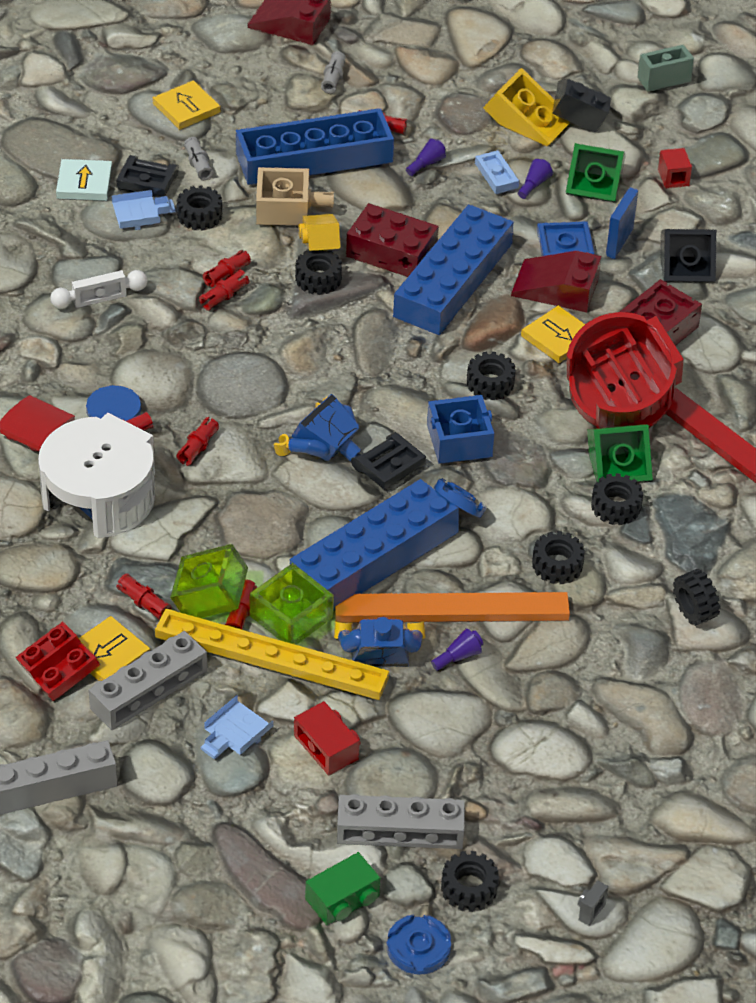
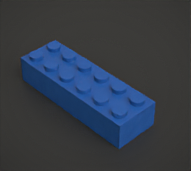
M381 108L236 130V155L247 185L257 184L258 168L309 169L310 176L393 162L394 138Z
M468 204L394 293L393 317L440 336L511 247L514 221Z
M419 479L290 558L291 584L324 612L330 614L335 611V606L354 594H362L459 533V508L441 496L423 480Z

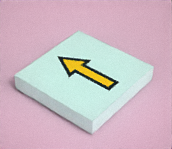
M62 159L56 189L57 199L107 201L112 161Z

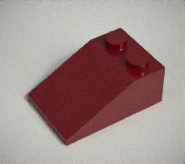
M264 0L248 22L247 28L313 45L331 19V0Z
M570 251L524 259L511 296L553 306L559 305L562 308L587 313L599 281L602 256L581 251Z

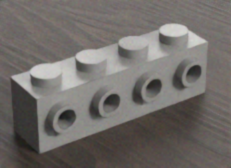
M186 631L181 632L175 637H170L162 645L144 653L136 661L121 667L116 673L103 681H98L92 688L88 689L90 709L112 731L207 671V652Z
M108 740L90 743L69 750H60L56 753L39 757H30L14 763L0 764V815L117 787L116 763Z
M339 795L337 844L463 849L464 800H454L451 798H404L386 795Z

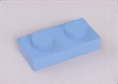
M499 151L475 156V165L495 194L518 189L519 180Z

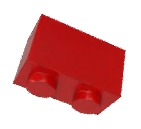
M325 701L294 717V737L328 776L359 760V746L361 742L358 734L353 729L350 730L343 723L339 712L335 709L332 710Z

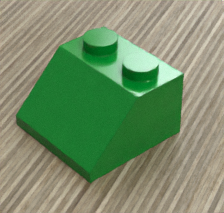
M575 143L566 193L615 202L622 178L625 152Z
M648 424L587 429L589 458L597 482L602 476L606 479L607 474L615 476L616 473H620L621 477L628 475L630 480H653Z

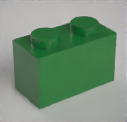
M357 852L306 880L305 900L328 926L335 921L344 920L354 910L372 904L380 896L381 878L364 857Z

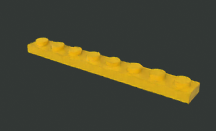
M165 609L155 628V637L167 640L186 631L206 652L380 700L389 679V671L169 609Z

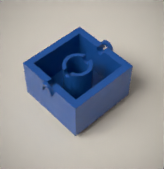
M482 395L428 401L427 427L438 464L493 457L494 430L491 424L492 413L490 410L487 411Z

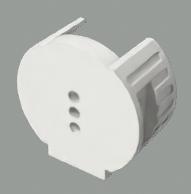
M107 413L101 419L98 417H87L66 423L53 431L42 444L38 459L44 510L50 511L49 490L58 499L70 505L92 508L93 533L97 538L125 533L139 525L149 515L155 501L153 435Z

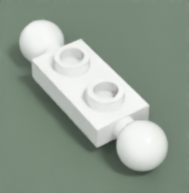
M121 270L72 282V290L70 291L65 288L55 289L51 293L50 300L53 306L63 309L68 307L71 301H73L76 308L118 299L126 297V288L134 291L144 289L147 285V276L140 270H133L125 278Z

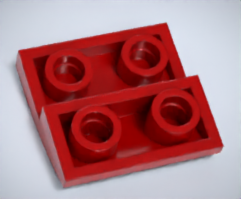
M29 395L12 407L0 420V433L9 440L27 445L31 450L40 451L46 438L57 428L74 421L75 415Z
M63 621L15 657L29 676L52 701L56 700L100 666L97 658L81 643L78 636Z

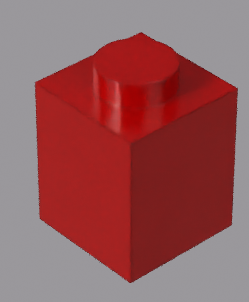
M685 148L660 150L658 172L665 189L689 186L692 166Z

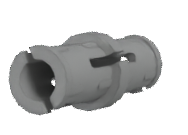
M333 52L329 64L324 69L325 77L321 84V89L326 93H334L338 81L343 76L342 68L346 61V56L342 52Z
M196 137L188 138L184 142V147L189 154L188 160L190 165L195 168L200 180L210 179L213 176V170L209 165L207 152L202 149L199 139Z

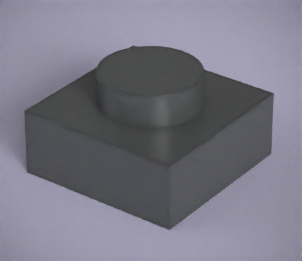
M597 880L590 890L585 889L577 904L580 907L578 919L580 922L588 926L592 924L606 905L609 886Z

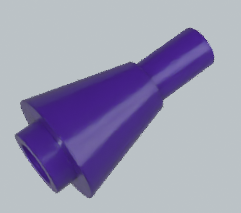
M429 139L416 160L406 168L407 174L413 176L421 168L445 159L446 148L444 144L439 140Z
M534 159L532 161L525 183L517 193L520 198L526 199L532 189H535L553 176V169L548 161L544 159Z
M465 628L446 649V652L431 660L432 666L438 671L452 661L456 662L481 654V646L484 645L481 636L477 631L473 630L471 632L468 628Z

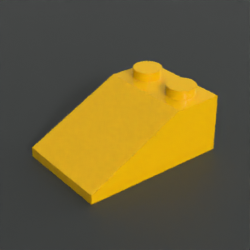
M522 68L483 107L501 126L545 146H548L570 123L552 114L555 99Z

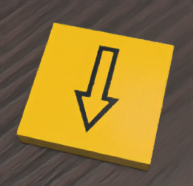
M194 80L153 97V105L179 130L221 113L220 105Z
M558 305L521 329V337L556 362L561 363L567 359L568 348L573 337L585 324Z
M109 616L79 637L81 643L100 663V666L90 673L98 681L105 680L116 673L121 667L131 664L144 653L150 651L146 644L112 616Z

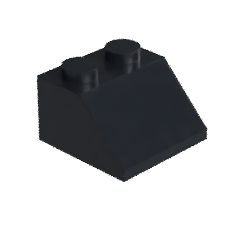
M568 78L562 79L557 83L552 114L596 133L609 114L611 97L588 88L580 82H575Z
M661 230L660 258L663 281L716 282V230Z

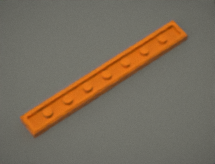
M567 592L354 594L335 606V621L340 623L360 622L363 619H378L380 617L400 619L403 622L569 621L570 616Z

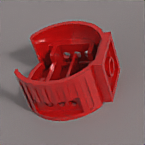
M628 312L605 314L586 323L576 333L569 345L567 352V380L569 381L570 397L579 414L597 428L648 424V427H651L666 414L671 406L675 386L682 383L684 359L657 316L646 320L644 316ZM638 374L639 379L633 380L630 376ZM620 380L623 381L624 386H621V385L619 384V381H620ZM608 386H614L616 390L610 392Z

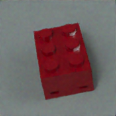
M368 203L347 232L346 257L408 277L437 243L439 226Z
M660 279L619 312L644 316L646 320L657 316L676 346L699 327L702 303L697 300L693 301L692 297L671 285L668 286V283Z

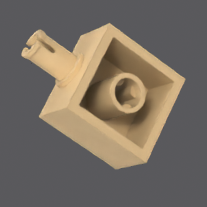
M258 168L256 224L297 226L303 223L302 216H308V209H311V207H334V191L312 192L309 189V169Z

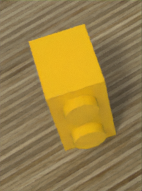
M333 214L302 216L303 223L298 224L299 238L302 239V244H306L309 251L340 249L339 222Z

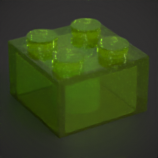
M233 544L181 556L170 598L180 613L198 618L236 610L239 607L248 566Z
M292 563L250 593V617L277 639L297 645L333 618L334 595Z

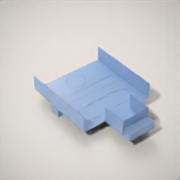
M152 190L114 195L112 196V204L120 229L134 227L135 230H140V226L160 223L159 214L175 212L172 199L168 200L167 196L154 198V204Z
M237 694L204 722L205 730L211 733V735L205 739V744L201 746V750L213 759L217 758L228 747L241 755L252 744H258L261 741V737L273 727V721L268 723L238 701Z

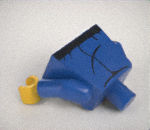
M333 394L323 398L322 403H315L316 408L299 423L290 440L288 435L282 434L278 438L279 443H274L275 453L279 456H286L290 452H299L320 457L325 461H330L340 452L351 462V459L362 451L352 441L359 430V425L356 422L352 408L341 404Z
M385 617L363 619L354 630H352L353 623L335 622L334 638L339 640L345 652L352 653V661L374 667H409V652H417L421 647L422 639L426 638L424 621L419 623L409 622L407 623V629H405L404 622L400 619H387Z

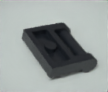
M129 155L116 179L117 188L136 192L152 190V195L165 197L173 180L178 176L179 165L174 163L166 165L138 159V156Z
M393 432L386 437L384 442L365 454H358L353 457L351 464L357 472H363L385 490L426 464V455L397 432Z

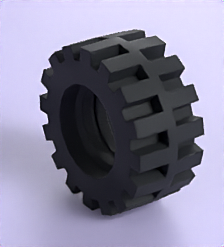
M199 185L198 188L191 186L190 190L186 188L183 190V193H179L177 198V218L181 225L184 224V227H192V230L200 228L202 231L206 227L209 229L213 228V224L217 226L219 220H222V196L218 194L217 190L214 189L212 191L211 187L203 188V185Z
M306 250L303 252V255L300 254L298 260L296 259L295 278L298 287L301 286L303 291L308 290L310 294L317 292V295H322V292L328 294L330 290L335 291L337 286H340L342 280V261L339 259V256L337 254L333 255L331 250L327 252L325 250H314L311 252Z
M482 352V356L479 354L475 355V358H471L467 369V386L469 391H474L473 395L475 396L482 395L484 400L487 397L490 400H495V397L503 399L504 394L508 396L514 389L516 375L515 364L511 363L512 359L509 357L505 358V355L502 353L496 355V352L491 354ZM493 374L497 375L498 377H487L484 375Z
M616 473L615 476L607 474L606 479L602 476L598 482H595L592 492L591 508L594 510L595 516H600V520L603 522L609 520V524L614 525V522H618V525H623L624 521L631 523L632 519H636L641 512L643 502L642 486L640 484L637 485V480H630L628 475L621 477L620 473ZM609 497H620L626 501H613Z
M557 531V534L548 532L547 537L544 534L540 536V539L536 540L533 549L532 567L535 569V574L537 576L541 575V579L544 581L549 579L552 584H555V581H559V584H565V580L570 583L574 580V577L578 578L583 570L585 550L584 545L579 543L577 537L571 538L572 534L570 533L563 535L562 531ZM562 555L568 559L558 561L549 556Z
M695 569L674 579L673 587L675 589H673V594L676 595L675 601L679 604L680 612L684 613L683 616L686 619L688 618L690 624L696 626L720 614L719 609H721V606L718 603L720 599L716 595L717 590L712 586V580L707 578L705 572H702L701 569Z
M462 851L459 857L454 854L451 856L450 861L447 860L445 862L441 878V892H443L445 901L449 899V905L452 907L458 905V910L460 911L468 908L469 912H474L477 907L481 911L485 909V904L490 906L493 903V898L495 899L497 896L499 870L497 866L494 867L492 859L486 860L487 855L483 853L477 856V851H471V854ZM463 876H474L483 883L476 887H467L457 880Z

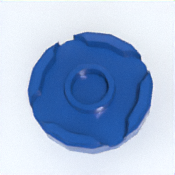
M111 385L101 387L88 397L86 413L88 417H98L100 419L105 414L110 413L127 421L140 415L141 402L139 396L133 390L124 386Z
M444 478L437 481L434 489L441 496L476 517H482L487 509L483 502H480L478 506L474 503L476 500L474 495L453 482L446 483Z
M405 916L396 921L389 930L386 945L388 956L396 967L406 973L417 975L432 973L442 968L449 959L451 951L450 933L441 921L432 916Z

